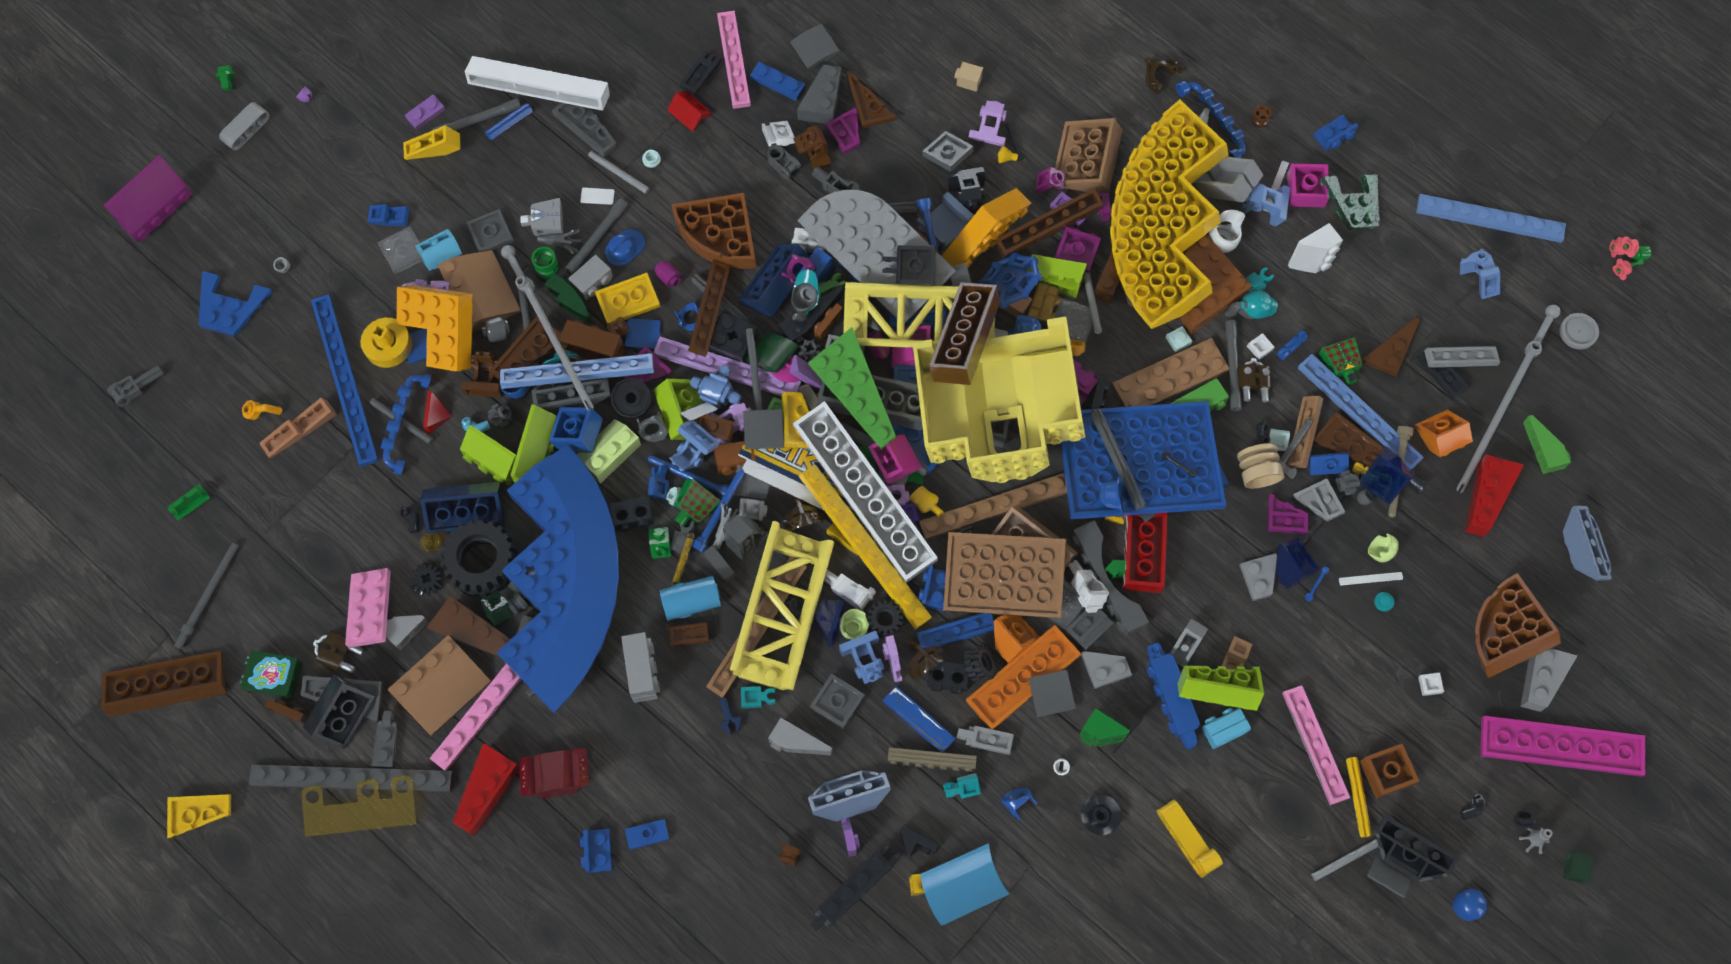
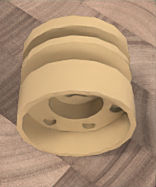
M1267 443L1251 446L1237 454L1238 461L1240 462L1239 466L1245 470L1242 473V478L1246 488L1267 487L1284 479L1282 465L1277 463L1280 457L1275 444Z

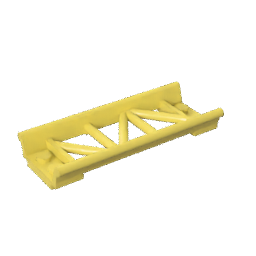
M846 282L844 333L852 327L860 346L913 348V342L925 340L909 339L935 305V338L932 342L934 348H936L942 333L943 303L950 310L953 304L951 300H954L959 287ZM868 297L898 298L897 335L871 304ZM905 298L929 299L904 333ZM868 312L890 339L867 338ZM995 318L987 339L995 338Z
M772 521L730 666V671H733V675L774 689L794 690L834 541L825 540L820 542L781 529L780 523ZM773 551L796 558L794 561L768 571ZM807 563L814 564L807 591L770 579ZM771 587L805 599L799 622ZM762 590L792 626L756 615ZM753 623H759L792 634L754 651H745ZM793 643L787 664L762 656Z

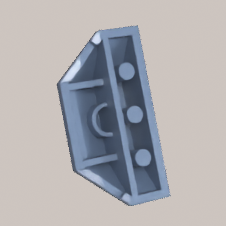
M1573 506L1563 529V535L1574 569L1596 581L1611 580V563L1596 521L1589 513L1590 511L1587 506Z
M861 770L824 782L808 797V801L813 815L837 822L876 809L891 788L884 772L877 773Z

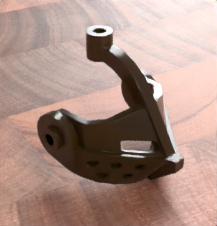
M1148 57L1145 59V81L1147 86L1156 94H1159L1162 88L1161 84L1155 79L1157 67H1165L1171 75L1183 72L1182 65L1172 59H1153Z
M793 496V503L797 507L785 515L782 524L784 530L792 531L806 525L824 522V515L820 508L801 505V499Z
M915 640L911 641L908 644L912 651L918 650V652L909 663L907 668L908 674L911 678L917 680L930 669L948 658L946 652L940 646L937 647L935 645L922 648ZM922 657H925V659L919 664L918 661Z

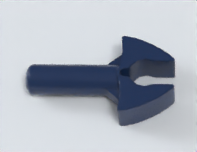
M726 697L720 698L719 702L725 717L724 722L719 723L721 728L731 735L728 728L731 721L736 725L737 732H739L741 717L736 718L732 715Z

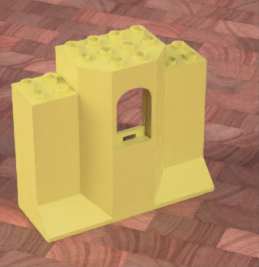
M1066 316L1048 319V329L987 339L971 385L933 382L929 365L936 348H934L932 339L913 342L924 443L931 463H943L945 460L951 459L962 460L966 457L972 478L1005 483L1011 479L1024 480L1050 466L1047 444L1056 445L1062 441H1079L1081 438H1086ZM1018 418L1021 448L1018 451L998 454L994 448L991 422Z

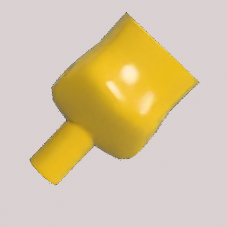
M924 486L919 487L909 498L922 513L931 510L938 517L944 513L936 505L939 502L937 495L928 491Z

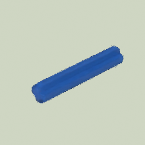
M525 103L486 130V136L490 140L494 139L533 111L531 106Z

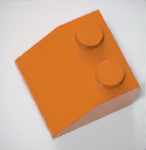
M1448 409L1415 424L1416 430L1429 451L1439 457L1446 456L1450 452L1463 448L1465 445L1473 442L1469 422Z

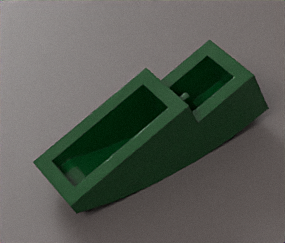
M553 273L545 283L547 291L557 297L556 300L560 308L590 324L589 313L579 295L565 280Z

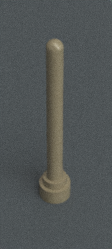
M1398 426L1397 429L1400 442L1388 515L1391 518L1395 517L1397 512L1407 442L1413 436L1414 428Z

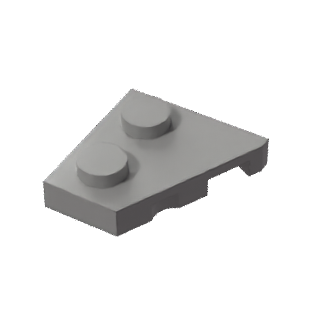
M1328 479L1293 494L1294 499L1327 522L1345 514V510Z
M1277 554L1247 561L1239 565L1252 601L1270 597L1273 594Z
M1081 652L1094 689L1132 676L1124 656Z

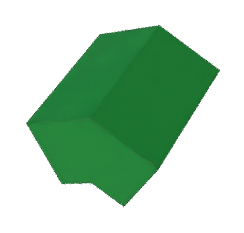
M1113 560L1106 567L1105 572L1111 583L1116 579H1123L1126 565L1125 560Z

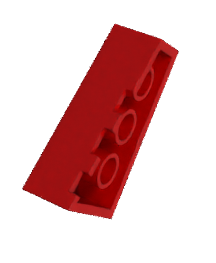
M483 743L453 823L474 837L519 772L520 767Z

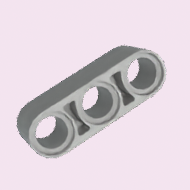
M250 103L221 131L219 139L234 151L239 150L268 121L269 113L257 103Z

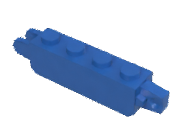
M1159 643L1149 645L1147 647L1149 662L1146 670L1148 676L1154 680L1155 685L1153 688L1156 696L1161 698L1162 712L1168 716L1169 730L1171 734H1175L1176 738H1181L1186 749L1192 750L1198 742L1195 731L1200 722L1191 699L1179 697L1177 683L1181 673L1175 658L1170 654L1165 655Z

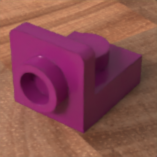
M1053 167L1038 173L1036 191L1042 193L1051 187L1063 189L1065 173Z
M1097 192L1103 202L1102 210L1098 211V215L1101 214L1102 221H1109L1111 215L1109 193Z

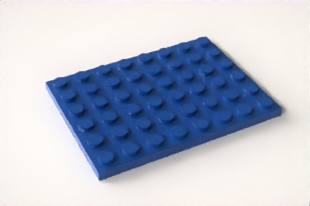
M1208 401L1101 409L1146 503L1145 508L1136 510L1123 484L1122 502L1124 516L1225 509L1226 500ZM1094 409L1081 410L1086 438H1081L1079 441L1068 440L1060 443L1070 519L1122 516L1121 510L1106 507L1100 498L1101 485L1104 482L1117 480L1119 474L1092 419L1091 411ZM1168 452L1171 458L1191 471H1196L1197 476L1191 478L1187 472L1169 460H1163L1162 453Z

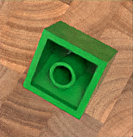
M1095 708L1082 728L1079 737L1082 738L1081 741L1090 747L1092 745L1099 747L1123 742L1130 730Z

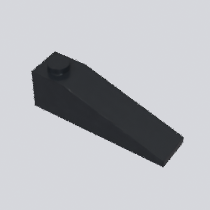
M840 285L821 297L818 304L808 312L805 321L793 320L791 316L781 322L779 330L783 337L797 343L798 346L804 344V340L808 339L813 333L816 324L819 321H823L827 310L830 307L833 308L843 297V287Z

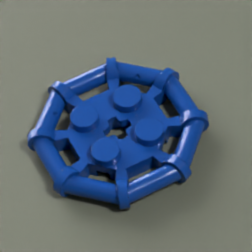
M1018 252L1012 253L1011 256L998 262L993 261L983 278L979 279L978 284L997 285L1000 295L999 307L1005 309L1010 304L1022 299L1026 300L1037 282L1041 281L1042 275L1039 272L1038 259L1035 256L1020 255Z

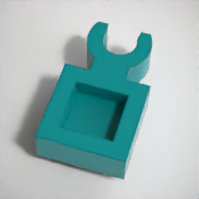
M1267 267L1263 268L1259 275L1254 272L1245 278L1252 286L1250 292L1264 290L1267 286L1265 283L1273 280V274L1270 277L1264 275L1268 270Z
M761 686L741 687V707L762 708V702H766L769 705L775 704V699L770 700L767 698L769 694L775 693V689L769 688L765 692H761Z

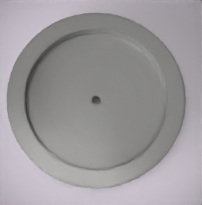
M1573 313L1567 316L1561 323L1560 336L1568 346L1574 349H1587L1597 341L1599 328L1595 320L1583 313Z

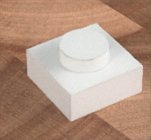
M1263 333L1247 345L1258 360L1274 349L1272 343Z
M1440 673L1424 674L1418 677L1422 696L1442 694L1444 692Z

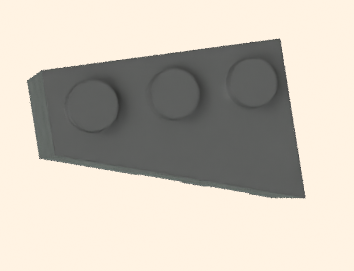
M822 66L797 108L798 120L826 124L834 119L841 84V67Z
M736 515L733 519L729 518L723 525L727 547L742 561L769 535L754 519Z

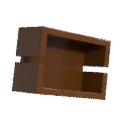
M567 320L559 338L564 350H572L581 356L582 359L596 360L622 357L625 351L621 336L614 331L606 332L594 325L590 327L578 320Z

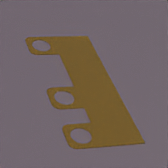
M410 776L394 777L391 780L392 798L379 799L378 783L375 780L360 781L357 784L358 802L328 806L323 804L321 787L304 788L301 794L305 837L416 824L412 778ZM400 780H405L409 785L405 793H399L396 790V783ZM365 784H370L374 788V793L371 797H365L361 793V789ZM311 790L316 791L319 795L318 801L314 804L308 803L306 800V794Z

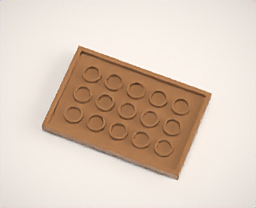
M949 532L943 610L1062 618L1066 539Z

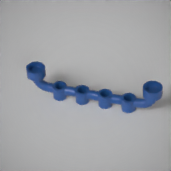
M1182 81L1176 84L1177 93L1181 97L1188 95L1190 89L1195 90L1199 94L1200 101L1208 106L1210 114L1217 118L1221 129L1227 131L1230 141L1234 144L1236 143L1238 150L1233 149L1229 151L1227 157L1242 158L1246 151V146L1243 142L1244 133L1241 129L1234 130L1232 127L1234 120L1231 116L1224 117L1222 114L1224 111L1222 103L1218 102L1215 104L1212 101L1214 98L1212 90H1204L1203 87L1194 82L1187 83Z
M424 372L423 375H411L407 378L404 386H399L397 396L400 397L399 403L395 402L391 413L395 414L393 421L389 420L386 431H389L388 438H383L380 447L384 449V463L389 468L394 469V474L401 476L405 461L397 459L396 462L392 461L390 456L411 387L414 382H421V387L428 388L432 374Z

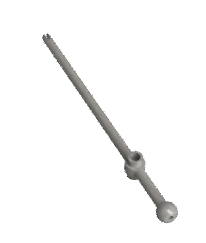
M510 245L503 246L501 255L503 258L508 259L517 276L515 281L517 288L526 293L586 409L591 411L590 407L593 409L594 406L533 292L535 289L533 281L526 277L515 258L516 252L514 247Z
M1552 304L1546 308V318L1534 341L1529 342L1525 347L1526 356L1456 490L1458 491L1460 486L1464 485L1460 493L1464 492L1532 359L1541 353V342L1553 319L1559 317L1561 313L1557 305Z

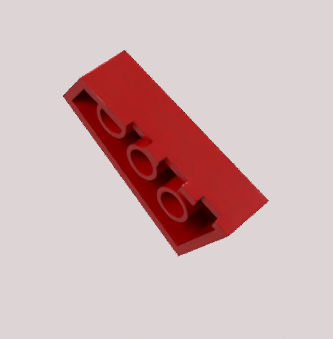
M1485 455L1478 465L1465 532L1484 537L1491 530L1524 466L1523 464L1490 455Z

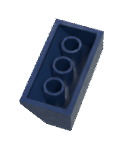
M777 244L738 301L761 316L772 317L778 312L779 306L787 299L789 292L795 285L790 281V278L781 275V273L787 274V268L792 255L796 254L810 258V256L799 245ZM797 263L794 266L793 274L795 277L800 273L804 266L803 264Z
M500 481L423 489L420 503L427 534L457 531V526L460 524L466 526L468 525L467 521L471 520L474 523H478V519H484L486 523L489 521L495 522L497 526H504L503 496Z

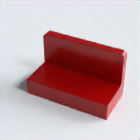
M687 91L676 92L667 109L668 112L691 131L696 129L701 119L709 118L711 114L709 109Z

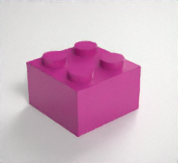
M1291 163L1287 172V187H1290L1288 206H1326L1330 198L1328 164Z

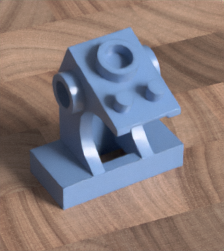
M1258 183L1255 187L1251 188V193L1244 201L1246 204L1243 203L1242 208H1245V213L1251 210L1256 212L1262 211V209L1267 210L1271 215L1270 225L1277 226L1286 220L1290 187L1284 185L1278 190H1273L1264 184ZM1266 197L1270 198L1272 202L1266 201Z
M1481 248L1477 252L1471 253L1468 258L1461 259L1460 275L1476 272L1479 275V294L1481 299L1500 295V270L1495 266L1492 256Z
M689 420L682 424L677 431L687 439L686 442L681 443L677 448V453L669 459L673 461V465L679 467L680 471L698 468L704 461L703 456L715 450L720 442L694 420Z
M876 631L839 645L842 657L852 653L857 666L854 668L858 679H863L864 684L874 682L878 678L883 677L881 671L884 669L883 663L880 658L876 659L871 645L879 643ZM869 655L872 663L862 665L859 658Z

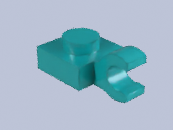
M976 773L958 777L957 783H943L947 798L960 794L961 799L981 794Z

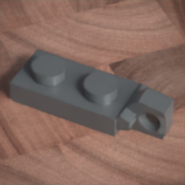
M384 711L382 722H378L372 759L373 767H394L398 728L397 722H393L394 713L392 711Z

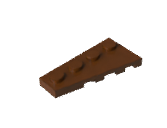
M1337 412L1313 440V443L1335 453H1348L1349 459L1380 471L1382 474H1386L1397 460V457Z

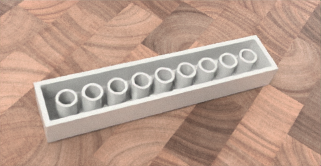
M825 401L793 423L796 431L906 583L927 569L929 565L938 561L935 553Z

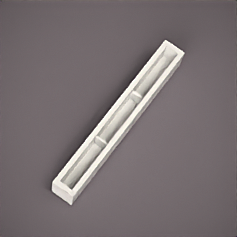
M472 56L465 70L467 82L471 85L602 111L610 96L607 82Z

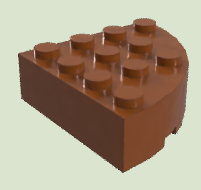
M744 193L671 204L678 231L684 241L697 254L710 262L715 259L731 265L730 268H756Z
M1207 234L1191 245L1185 252V256L1211 281L1213 291L1212 294L1186 314L1180 316L1182 324L1190 335L1228 310L1231 304L1239 302L1242 297L1250 292L1252 287Z
M1518 573L1496 587L1497 590L1484 601L1477 617L1475 626L1476 646L1481 667L1487 678L1561 644L1559 630Z

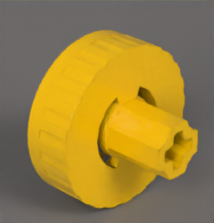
M387 317L377 319L364 329L360 343L364 354L371 363L378 367L390 368L397 366L407 359L412 350V337L405 325L397 324V319Z

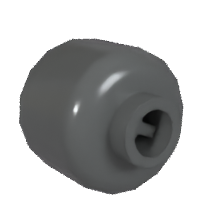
M503 317L486 319L485 326L481 327L483 337H487L491 343L506 340L510 334L508 321L504 320Z

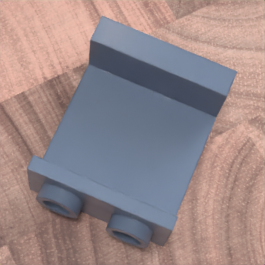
M949 192L943 196L942 204L930 213L937 247L943 251L949 246L974 216ZM919 217L916 224L917 231L927 236L924 220Z

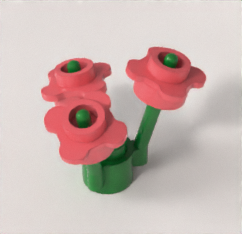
M1627 236L1623 238L1618 237L1610 243L1609 249L1612 257L1627 254L1628 257L1636 260L1629 263L1626 260L1617 259V264L1613 266V271L1617 276H1620L1621 280L1627 278L1626 275L1632 272V267L1642 265L1644 260H1648L1651 256L1650 247L1647 245L1639 246L1637 239L1631 240Z

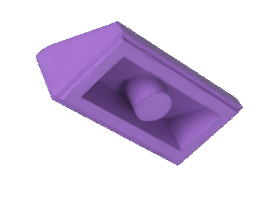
M794 355L789 373L806 384H810L812 388L819 389L822 380L806 361Z

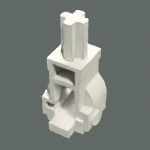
M1077 560L1069 563L1068 566L1074 574L1071 584L1080 595L1079 602L1082 607L1086 608L1087 613L1097 612L1098 609L1103 608L1104 603L1107 601L1109 595L1107 588L1095 578L1092 570H1083Z
M829 570L826 571L824 581L831 585L836 595L843 598L856 609L862 611L867 603L873 600L876 592L872 587L866 589L842 573L838 577Z

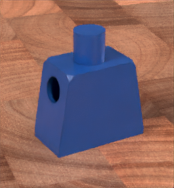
M818 247L809 258L815 265L814 272L817 275L818 284L825 282L836 269L832 257Z

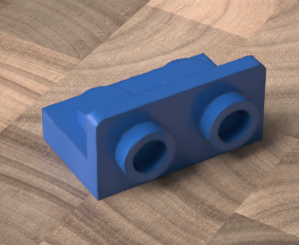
M1341 115L1314 132L1313 136L1327 152L1332 148H1338L1344 140L1352 139L1356 135L1358 125L1357 123L1351 125L1345 116Z
M929 565V570H924L922 581L926 582L925 589L921 588L919 600H922L924 607L945 611L943 608L946 571L934 569L933 565Z
M584 829L583 835H580L581 848L584 847V855L581 856L582 868H585L587 873L612 871L610 829L591 831Z

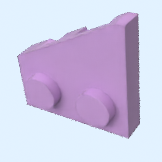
M894 636L885 637V643L882 644L884 659L889 660L894 682L902 681Z

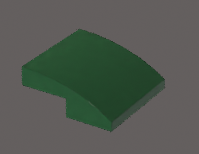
M766 333L755 347L757 364L762 366L766 372L778 373L799 346L787 338ZM748 355V357H747L745 360H746L747 363L750 365L749 355Z

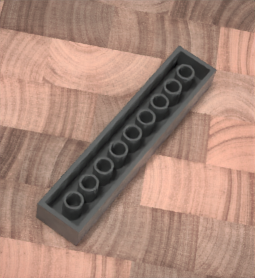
M872 375L891 425L923 431L918 385ZM822 381L817 406L825 401L832 412L852 416ZM1009 419L991 422L994 446L1003 448Z

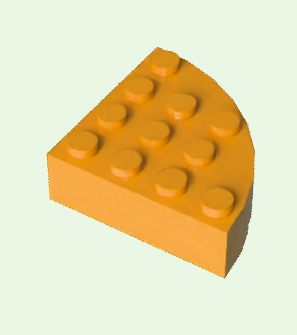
M1017 188L986 203L972 217L943 253L942 257L952 267L966 263L968 268L972 261L982 252L984 253L990 247L996 246V239L1007 233L1019 217L1023 218L1029 212L1027 208L1032 203Z

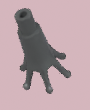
M579 229L576 231L571 230L565 234L538 235L537 238L538 242L560 246L570 251L571 254H574V251L578 253L579 250L569 244L572 242H582L581 239H570L569 237L578 233Z

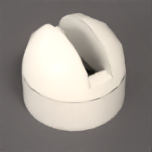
M1059 758L1054 762L1053 768L1058 775H1065L1069 772L1070 765L1066 759ZM1060 761H1064L1063 771H1059Z

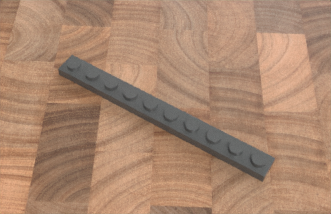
M251 765L249 785L263 787L451 792L453 772Z

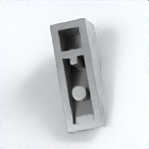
M780 718L768 738L771 743L770 746L779 752L783 750L792 753L831 755L833 752L830 746Z

